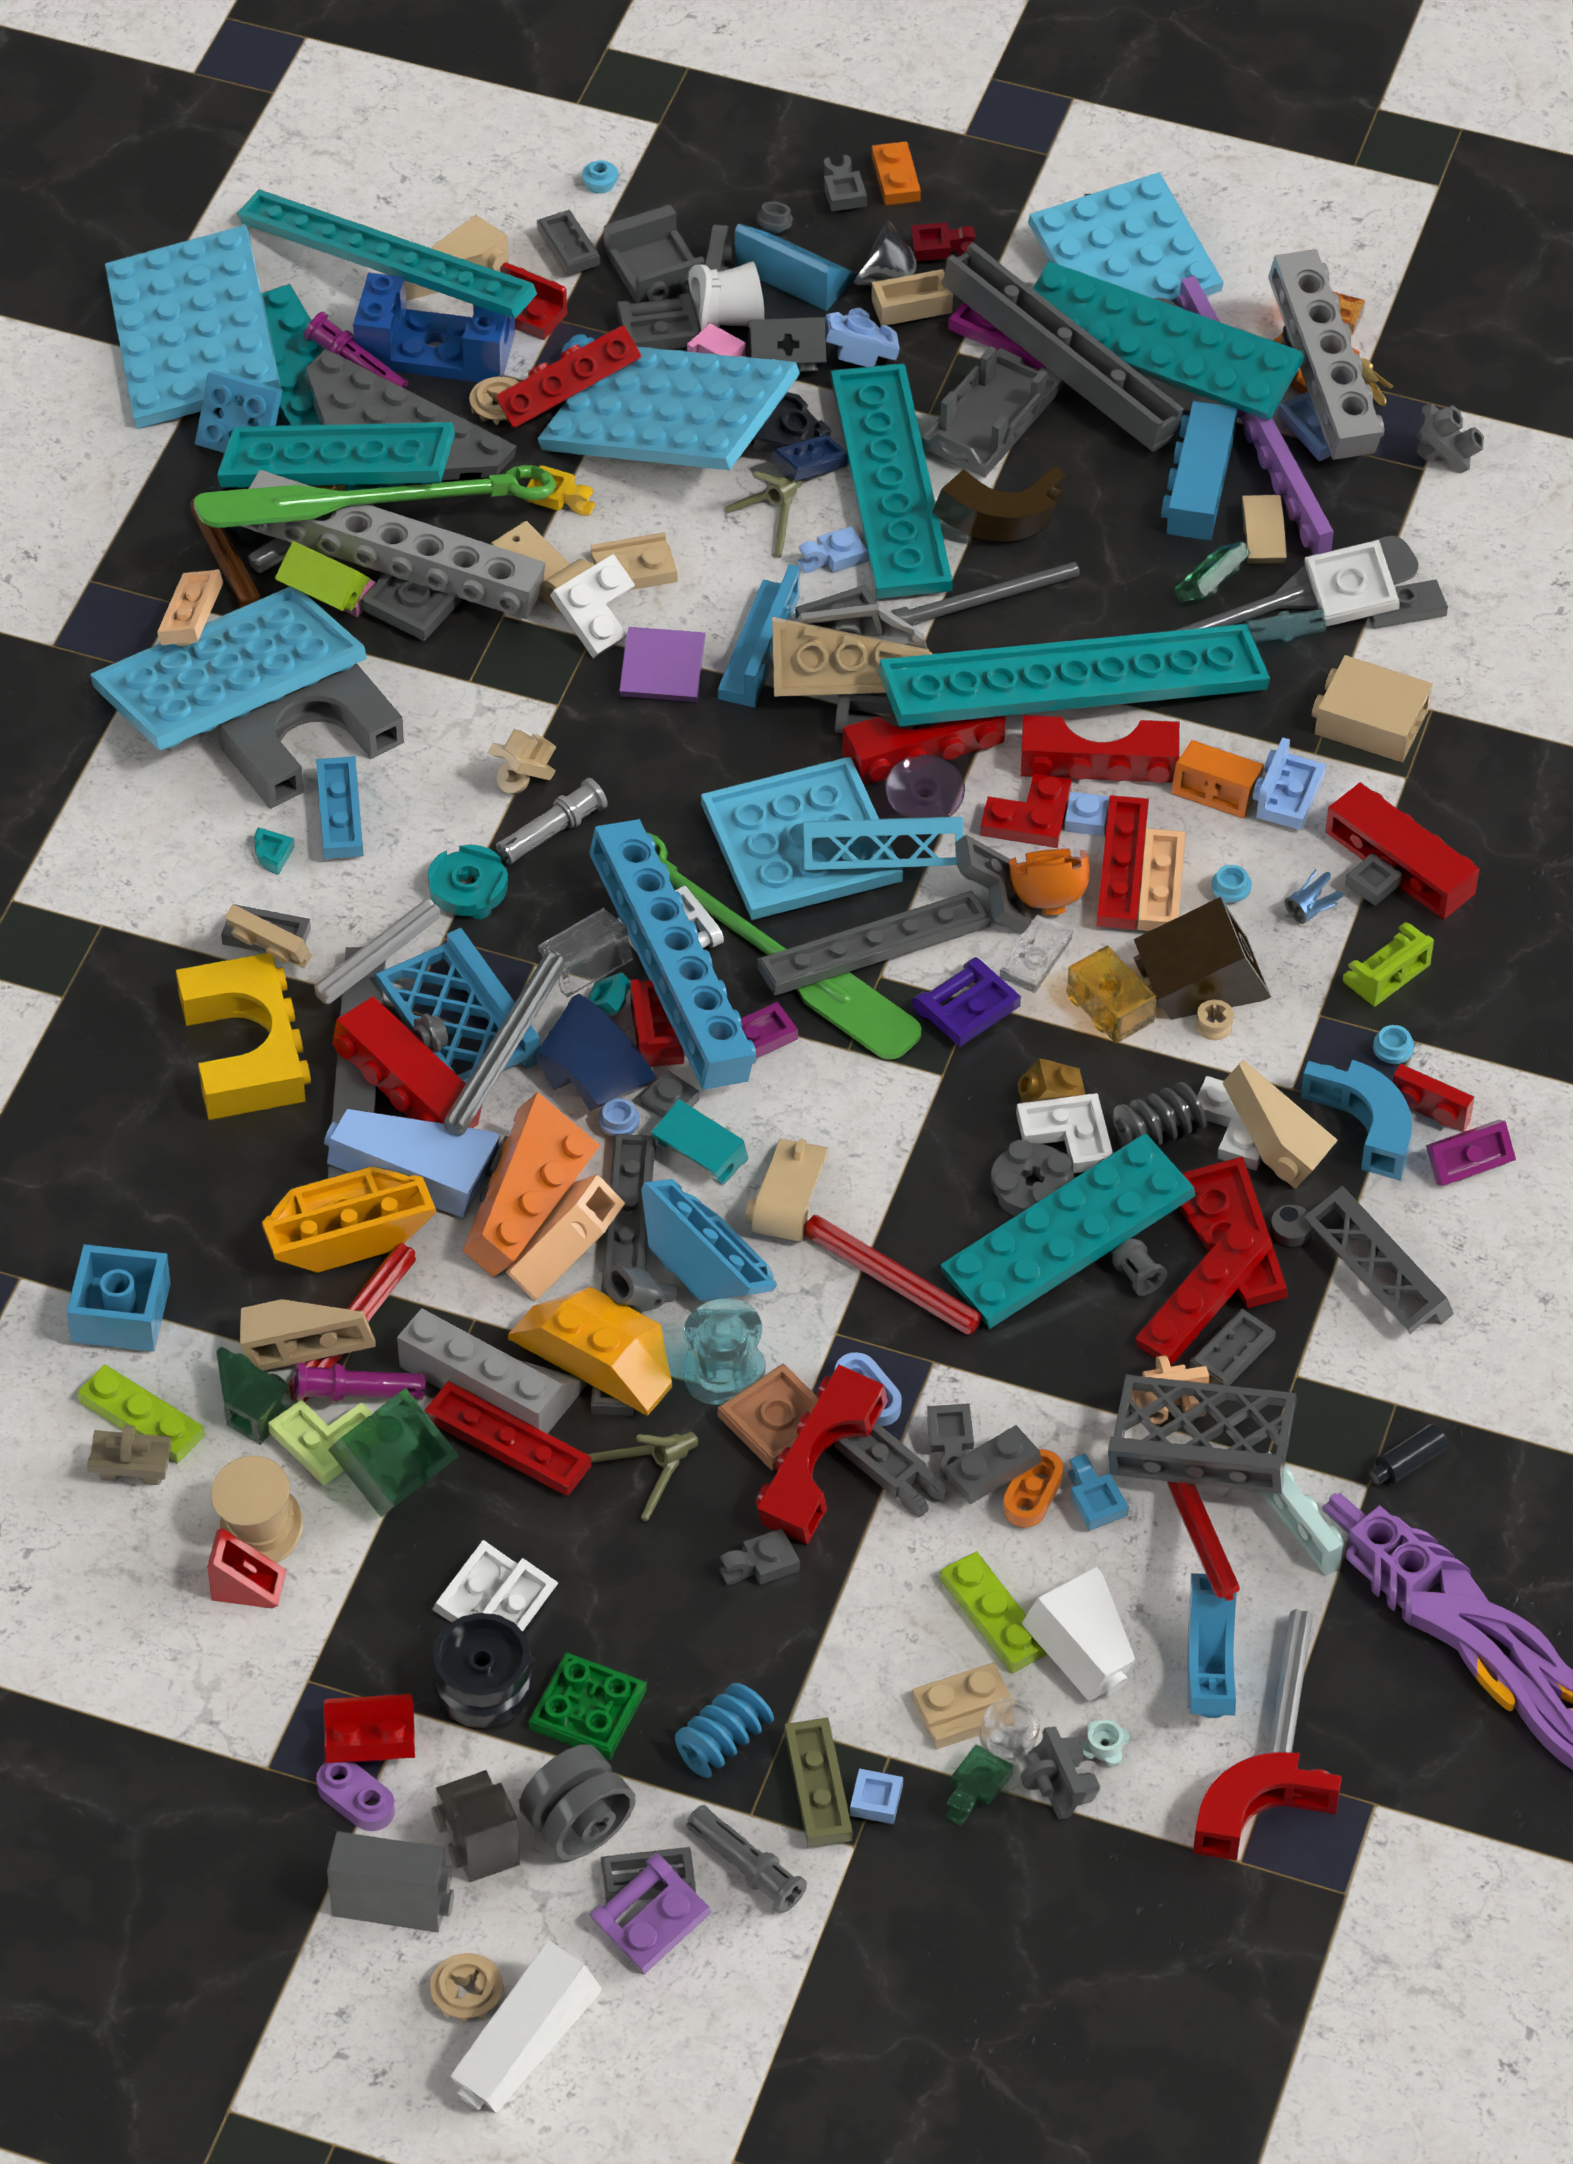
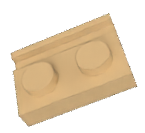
M665 532L591 545V558L594 560L595 565L612 554L615 555L635 584L632 590L677 582V569L669 544L666 541Z
M232 904L225 916L229 926L233 929L231 934L235 938L248 945H253L254 943L266 949L268 954L282 962L287 963L290 961L305 969L312 957L302 938Z
M994 1662L912 1689V1700L928 1734L930 1733L932 1736L933 1745L936 1750L1018 1723L1019 1713L1011 1702V1696Z

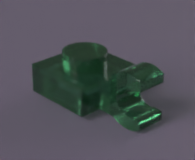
M975 1744L952 1774L951 1785L958 1789L953 1792L947 1801V1805L951 1809L947 1812L945 1818L962 1826L969 1817L977 1800L989 1806L1012 1777L1014 1765Z

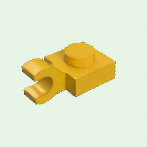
M540 465V468L548 471L554 477L556 487L553 493L545 499L526 501L558 511L561 510L565 503L577 514L589 516L596 506L595 502L589 501L594 493V489L587 485H577L575 475ZM532 478L527 488L543 485L538 479Z

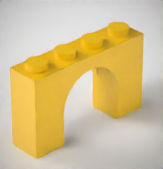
M268 953L176 970L178 993L186 1026L227 1018H244L259 1023L270 1033L261 1046L249 1053L198 1063L201 1090L208 1120L306 1102L304 1085L311 1084L307 1060L299 1061L298 1053H303V1046L299 1029L291 1030L290 1022L295 1021L291 997L283 998L282 991H287L283 967L276 968L273 957Z

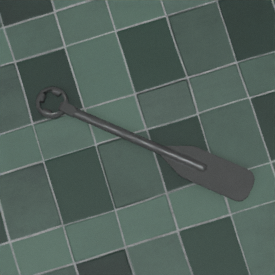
M1385 536L1376 539L1380 542L1394 585L1410 580L1416 575L1419 566L1418 560L1403 539L1397 536ZM1303 566L1273 595L1173 631L1235 625L1277 609H1319L1306 567Z

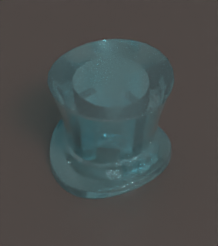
M734 1298L715 1299L697 1307L685 1321L683 1333L689 1349L684 1359L683 1377L688 1391L697 1400L707 1404H724L765 1376V1358L757 1348L762 1335V1322L757 1311L751 1305Z

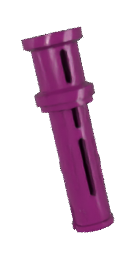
M324 311L318 313L307 326L303 334L305 340H313L323 349L338 354L406 389L408 385L407 380L401 378L380 360L355 343L353 333L349 330L343 331L328 320V314Z
M297 1362L294 1368L293 1396L296 1401H302L304 1397H326L331 1402H339V1400L344 1399V1396L423 1400L425 1394L424 1391H421V1389H425L424 1373L346 1371L345 1367L340 1364H332L330 1368L306 1367L304 1362Z

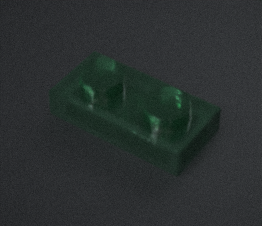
M1243 541L1219 546L1173 590L1181 602L1198 599L1199 602L1204 601L1218 591L1217 585L1222 580L1228 579L1240 571L1241 566L1239 564L1251 553Z

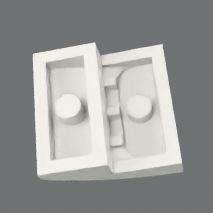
M483 1540L435 1603L432 1610L450 1622H454L462 1616L475 1613L497 1614L516 1623L523 1632L553 1592L558 1582L524 1558L518 1564Z

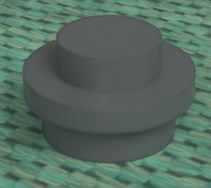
M767 202L758 211L756 221L767 232L781 233L792 226L793 217L787 205L780 202Z

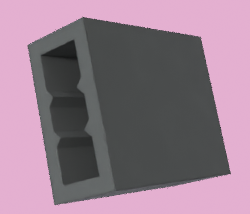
M340 1831L336 1832L327 1868L333 1917L439 1933L442 1916L450 1917L454 1901V1889H450L452 1866H446L444 1847Z

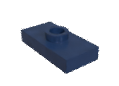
M828 435L774 449L769 460L792 481H798L848 466L847 451Z

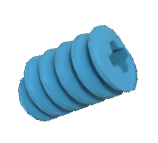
M731 1683L725 1689L724 1694H719L712 1701V1705H707L700 1711V1716H694L688 1722L687 1727H682L675 1733L677 1750L690 1769L704 1778H710L712 1772L707 1763L714 1768L720 1769L725 1764L722 1754L732 1758L737 1754L734 1742L739 1746L745 1747L749 1743L747 1732L757 1736L762 1731L759 1721L769 1725L774 1720V1715L767 1703L755 1691L740 1683Z

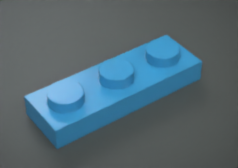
M356 757L316 759L324 859L364 856Z

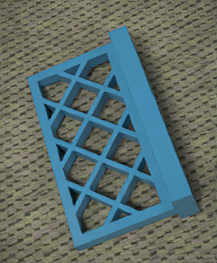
M462 928L447 933V943L376 973L377 983L411 1032L414 1027V1019H421L420 1016L412 1013L415 1003L435 1007L432 1016L437 1015L439 1017L442 1009L463 1013L459 1025L443 1021L447 1033L455 1036L451 1046L442 1047L440 1052L435 1053L433 1051V1053L452 1071L451 1064L454 1058L473 1062L474 1065L471 1070L457 1075L467 1083L486 1052L489 1043L492 1042L497 1034L494 1030L498 1032L515 1002ZM443 959L450 966L448 975L427 971L429 965ZM402 977L416 980L412 991L395 988L391 982ZM422 983L442 985L443 988L440 996L436 997L419 993ZM450 987L467 991L470 994L467 1003L446 999ZM469 1016L487 1018L489 1021L487 1030L467 1027L466 1024ZM531 1024L503 1070L520 1062L526 1069L538 1064L534 1054L540 1046V1037ZM461 1037L481 1040L482 1044L479 1052L458 1048Z

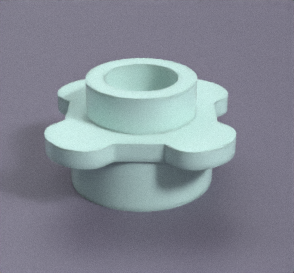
M1095 1720L1090 1722L1087 1726V1740L1081 1743L1083 1757L1086 1759L1094 1757L1104 1760L1109 1766L1120 1764L1123 1758L1122 1748L1130 1741L1129 1732L1111 1720ZM1106 1741L1109 1742V1744L1107 1746H1103L1101 1742Z

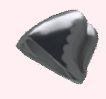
M887 221L882 227L863 269L853 283L857 285H872V282L909 276L915 272L916 259L912 253L913 249L901 239L890 221Z

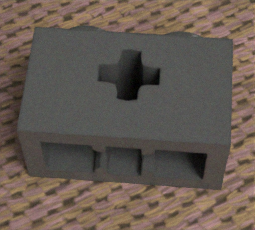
M825 317L750 320V358L796 362L799 372L818 371V364L826 363ZM784 336H790L792 343H798V348L791 351V356H786L784 349H777V344L783 342Z

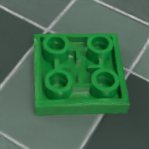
M566 1652L529 1720V1730L574 1747L578 1745H593L604 1758L611 1760L647 1691L646 1682Z

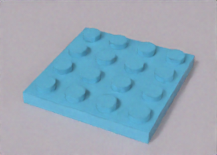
M1160 172L1029 214L1028 224L1050 262L1151 298H1166L1175 304L1176 296L1180 295L1181 279L1195 276L1206 296L1222 291L1224 284L1222 278Z
M851 757L701 794V805L751 920L902 882L903 880L901 867L804 870L802 821L879 819ZM859 836L847 849L859 860H869L880 847L869 836ZM875 836L883 844L888 840L887 836ZM829 837L812 838L813 862L830 861L840 850ZM835 837V838H836L839 842H841L843 845H845V843H846L851 837ZM890 844L887 848L895 854ZM883 851L876 860L892 858ZM844 852L836 861L852 859Z

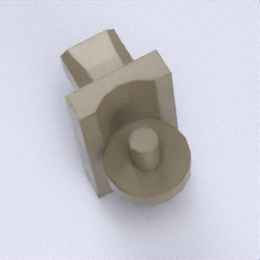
M125 1425L123 1432L94 1430L91 1454L87 1463L88 1473L99 1474L101 1480L117 1481L122 1476L139 1477L144 1484L159 1485L166 1477L172 1439L166 1436L136 1434L135 1426Z

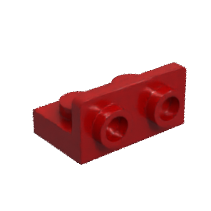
M504 262L500 267V272L533 283L537 295L515 319V329L545 340L567 315L566 287L531 273L524 268Z
M412 1695L334 1698L324 1701L326 1763L415 1758V1726Z

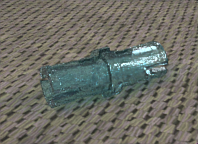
M1322 608L1294 614L1283 611L1279 612L1276 617L1245 621L1254 643L1282 639L1283 642L1292 641L1294 636L1326 632V620L1319 621L1325 617Z

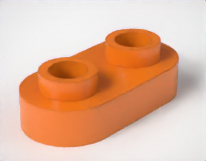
M1038 1449L1041 1453L1042 1462L1011 1480L1005 1492L1003 1512L1006 1519L1013 1525L1032 1527L1039 1524L1044 1519L1062 1483V1460L1050 1450ZM1043 1474L1047 1476V1478L1040 1479L1036 1477V1475ZM1021 1507H1027V1508H1029V1509H1031V1510L1024 1511V1510H1020L1019 1508H1021Z

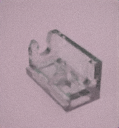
M604 908L538 945L542 958L548 952H553L555 955H561L564 958V970L558 978V984L561 993L567 998L632 961L626 926Z

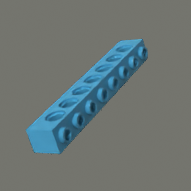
M640 819L596 826L589 853L638 957L654 985V990L702 1090L748 1082L752 1064L756 1062L754 1043L752 1040H747L742 1030L740 1015L737 1010L732 1009L727 999L725 984L722 980H718L713 970L711 956L707 950H703L698 940L696 925L693 921H689L684 911L681 894L674 891L670 882L668 868L665 863L660 862L655 852L653 837L651 834L646 833Z

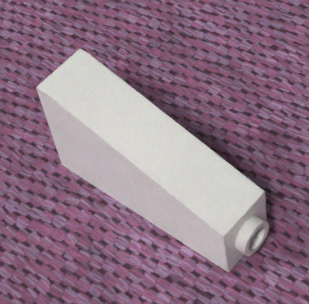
M548 1939L450 2075L460 2088L456 2094L459 2098L478 2111L484 2104L497 2113L602 1991L601 1986L583 1962Z

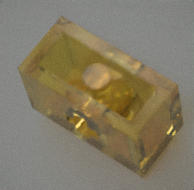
M1108 945L1069 966L1066 992L1070 1001L1075 1006H1080L1091 1017L1096 1029L1101 1033L1105 1032L1115 1044L1154 1022L1157 997Z

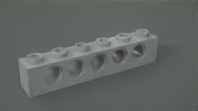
M1317 249L1275 255L1268 279L1292 347L1300 350L1305 358L1300 369L1332 460L1375 453L1379 440L1384 435V423L1382 417L1376 415L1374 410L1372 389L1369 384L1364 382L1361 358L1359 354H1354L1351 346V331L1349 325L1342 321L1339 297L1336 293H1332L1329 284V270L1326 263L1321 262Z

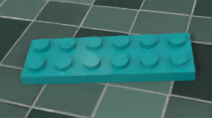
M453 422L233 427L217 476L220 487L240 488L251 486L259 470L310 486L441 483L455 437Z
M1145 1133L942 1263V1273L971 1308L980 1313L981 1320L991 1329L1195 1197L1194 1187Z

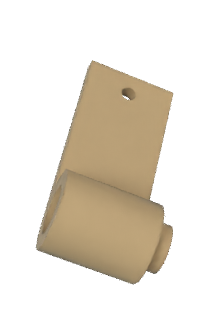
M527 521L491 543V545L545 562L544 581L541 585L539 596L555 612L561 615V611L550 597V594L558 587L595 565L593 562H587L584 559H578L569 564Z
M780 1138L757 1199L750 1198L748 1202L745 1223L752 1224V1233L802 1242L805 1235L804 1226L809 1217L810 1200L827 1158L828 1147L807 1144L805 1139H799L797 1142Z

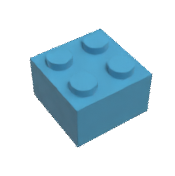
M84 1244L67 1309L71 1342L155 1352L171 1284L167 1254Z

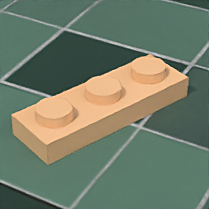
M220 570L182 574L157 632L161 645L175 644L177 646H187L199 641L223 584Z
M1146 828L1137 930L1151 931L1179 917L1186 835L1184 831Z

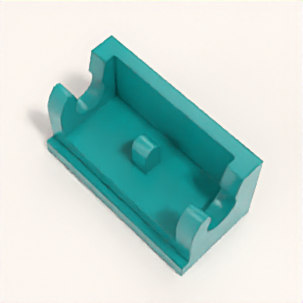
M680 1099L677 1100L651 1132L652 1137L658 1140V1144L663 1147H672L708 1170L712 1176L716 1177V1181L721 1184H725L740 1166L744 1165L749 1159L742 1138Z

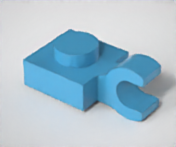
M1085 1453L1069 1459L1073 1469L1068 1470V1475L1075 1486L1071 1488L1070 1498L1089 1531L1128 1516L1129 1506L1110 1473L1098 1477Z

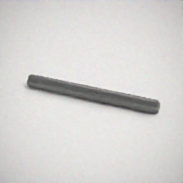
M548 952L543 956L445 1117L444 1128L448 1133L461 1136L466 1132L564 970L563 963L565 961L561 955Z

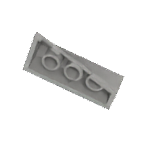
M423 1308L420 1309L397 1337L399 1367L410 1373H424L425 1381L439 1389H442L450 1381L547 1434L588 1385L587 1382L576 1376L517 1360Z

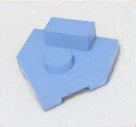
M861 308L852 309L845 316H842L839 312L830 313L825 318V342L839 345L837 350L838 359L865 367H874L878 356L896 360L900 350L897 333L887 325H882L881 328L876 326L869 319V313Z

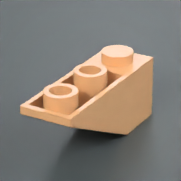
M598 1174L573 1182L506 1273L533 1301L538 1300L606 1231L625 1202Z

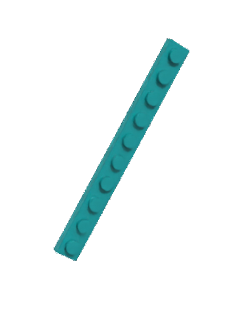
M260 189L237 212L241 224L387 275L405 277L407 282L516 319L537 295L535 287L531 282Z

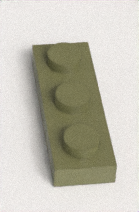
M829 1717L785 1724V1737L808 1848L852 1841V1827Z

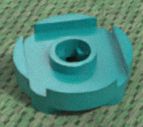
M461 845L459 846V851L448 855L446 850L440 853L429 867L428 887L430 897L434 904H437L439 908L449 913L470 916L474 919H484L490 915L491 909L502 902L507 893V870L501 864V858L497 853L483 846ZM469 876L475 877V882L472 884H463L458 881L466 880Z

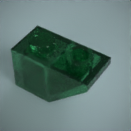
M221 1346L216 1351L226 1425L261 1445L270 1435L268 1423L291 1407L290 1388L277 1374H268L254 1366L252 1361L241 1353L234 1354Z

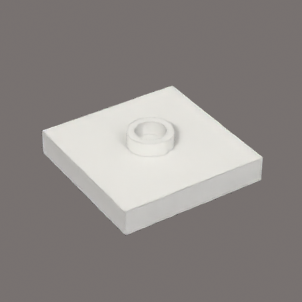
M1379 540L1305 557V567L1325 627L1399 609V599Z

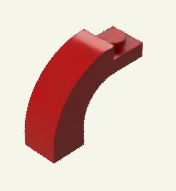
M1265 1753L1236 1763L1224 1771L1212 1783L1204 1795L1197 1818L1193 1854L1237 1861L1244 1827L1253 1816L1268 1808L1287 1806L1336 1814L1342 1776L1333 1775L1321 1769H1297L1300 1753Z

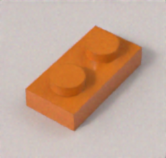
M907 141L872 145V160L884 204L893 205L919 202L921 190Z

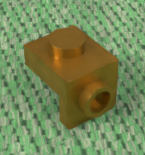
M1041 1058L1018 1081V1092L1022 1103L1086 1095L1079 1068Z

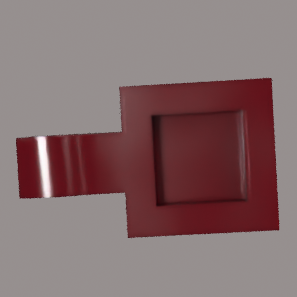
M947 222L911 225L913 252L916 261L947 259L951 256V251H955L958 255H963L967 252L968 245L975 241L974 227L971 226L948 230Z

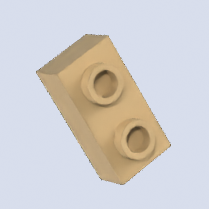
M943 269L872 282V303L881 326L952 313L953 293L941 284L944 278Z

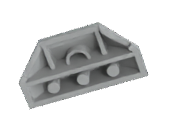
M878 603L801 613L795 621L927 649L923 633ZM773 651L770 653V661H771L772 667H773Z

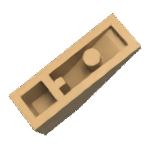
M474 215L431 247L440 252L496 271L500 270L504 262H508L507 235L477 215ZM405 281L406 301L438 293Z
M1244 1059L1223 1081L1222 1084L1264 1163L1274 1170L1279 1178L1288 1182L1296 1189L1338 1140Z
M283 1299L241 1308L240 1345L253 1373L293 1365L297 1362H306L375 1347V1338L362 1311Z

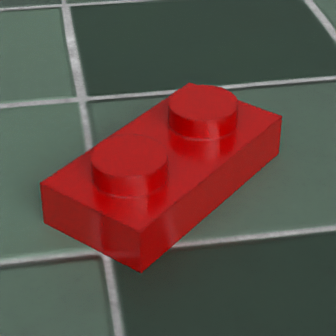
M1403 1064L1399 1065L1393 1075L1392 1082L1404 1096L1409 1109L1434 1119L1443 1126L1464 1132L1471 1122L1475 1096Z

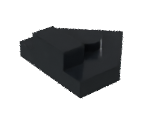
M786 392L752 439L751 445H753L754 449L772 453L777 448L823 435L830 436L832 430L822 420L818 421L807 409L808 404L800 395Z

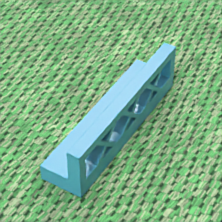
M963 817L802 821L804 870L957 865L956 847L955 857L939 858L927 846L938 834L955 833V842L964 836ZM918 834H931L924 843L916 836ZM892 835L884 844L875 837ZM898 835H909L920 845L909 859H899L887 848ZM859 836H869L880 847L869 860H859L847 849ZM829 837L840 848L830 861L813 862L812 838ZM835 837L851 838L843 845ZM925 850L932 858L916 857ZM883 851L892 858L876 860ZM844 852L852 859L836 861Z

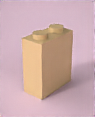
M1345 655L1338 669L1332 668L1330 670L1325 685V690H1327L1325 695L1319 694L1315 700L1312 709V717L1317 718L1315 734L1403 763L1429 710L1433 683Z

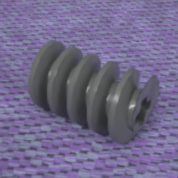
M1182 1082L1175 1084L1172 1089H1161L1158 1095L1154 1093L1147 1094L1143 1101L1141 1099H1133L1128 1106L1126 1104L1117 1105L1113 1112L1114 1132L1121 1148L1145 1133L1157 1146L1163 1143L1162 1132H1165L1169 1140L1174 1141L1177 1139V1126L1185 1135H1190L1192 1133L1191 1121H1194L1200 1130L1205 1129L1207 1126L1201 1102L1191 1087Z

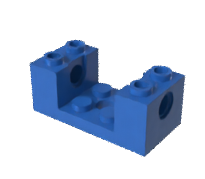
M368 273L353 322V334L355 343L394 372L481 382L487 378L504 376L515 336V319L473 305V317L406 309L405 277ZM432 342L442 343L439 347L428 346Z

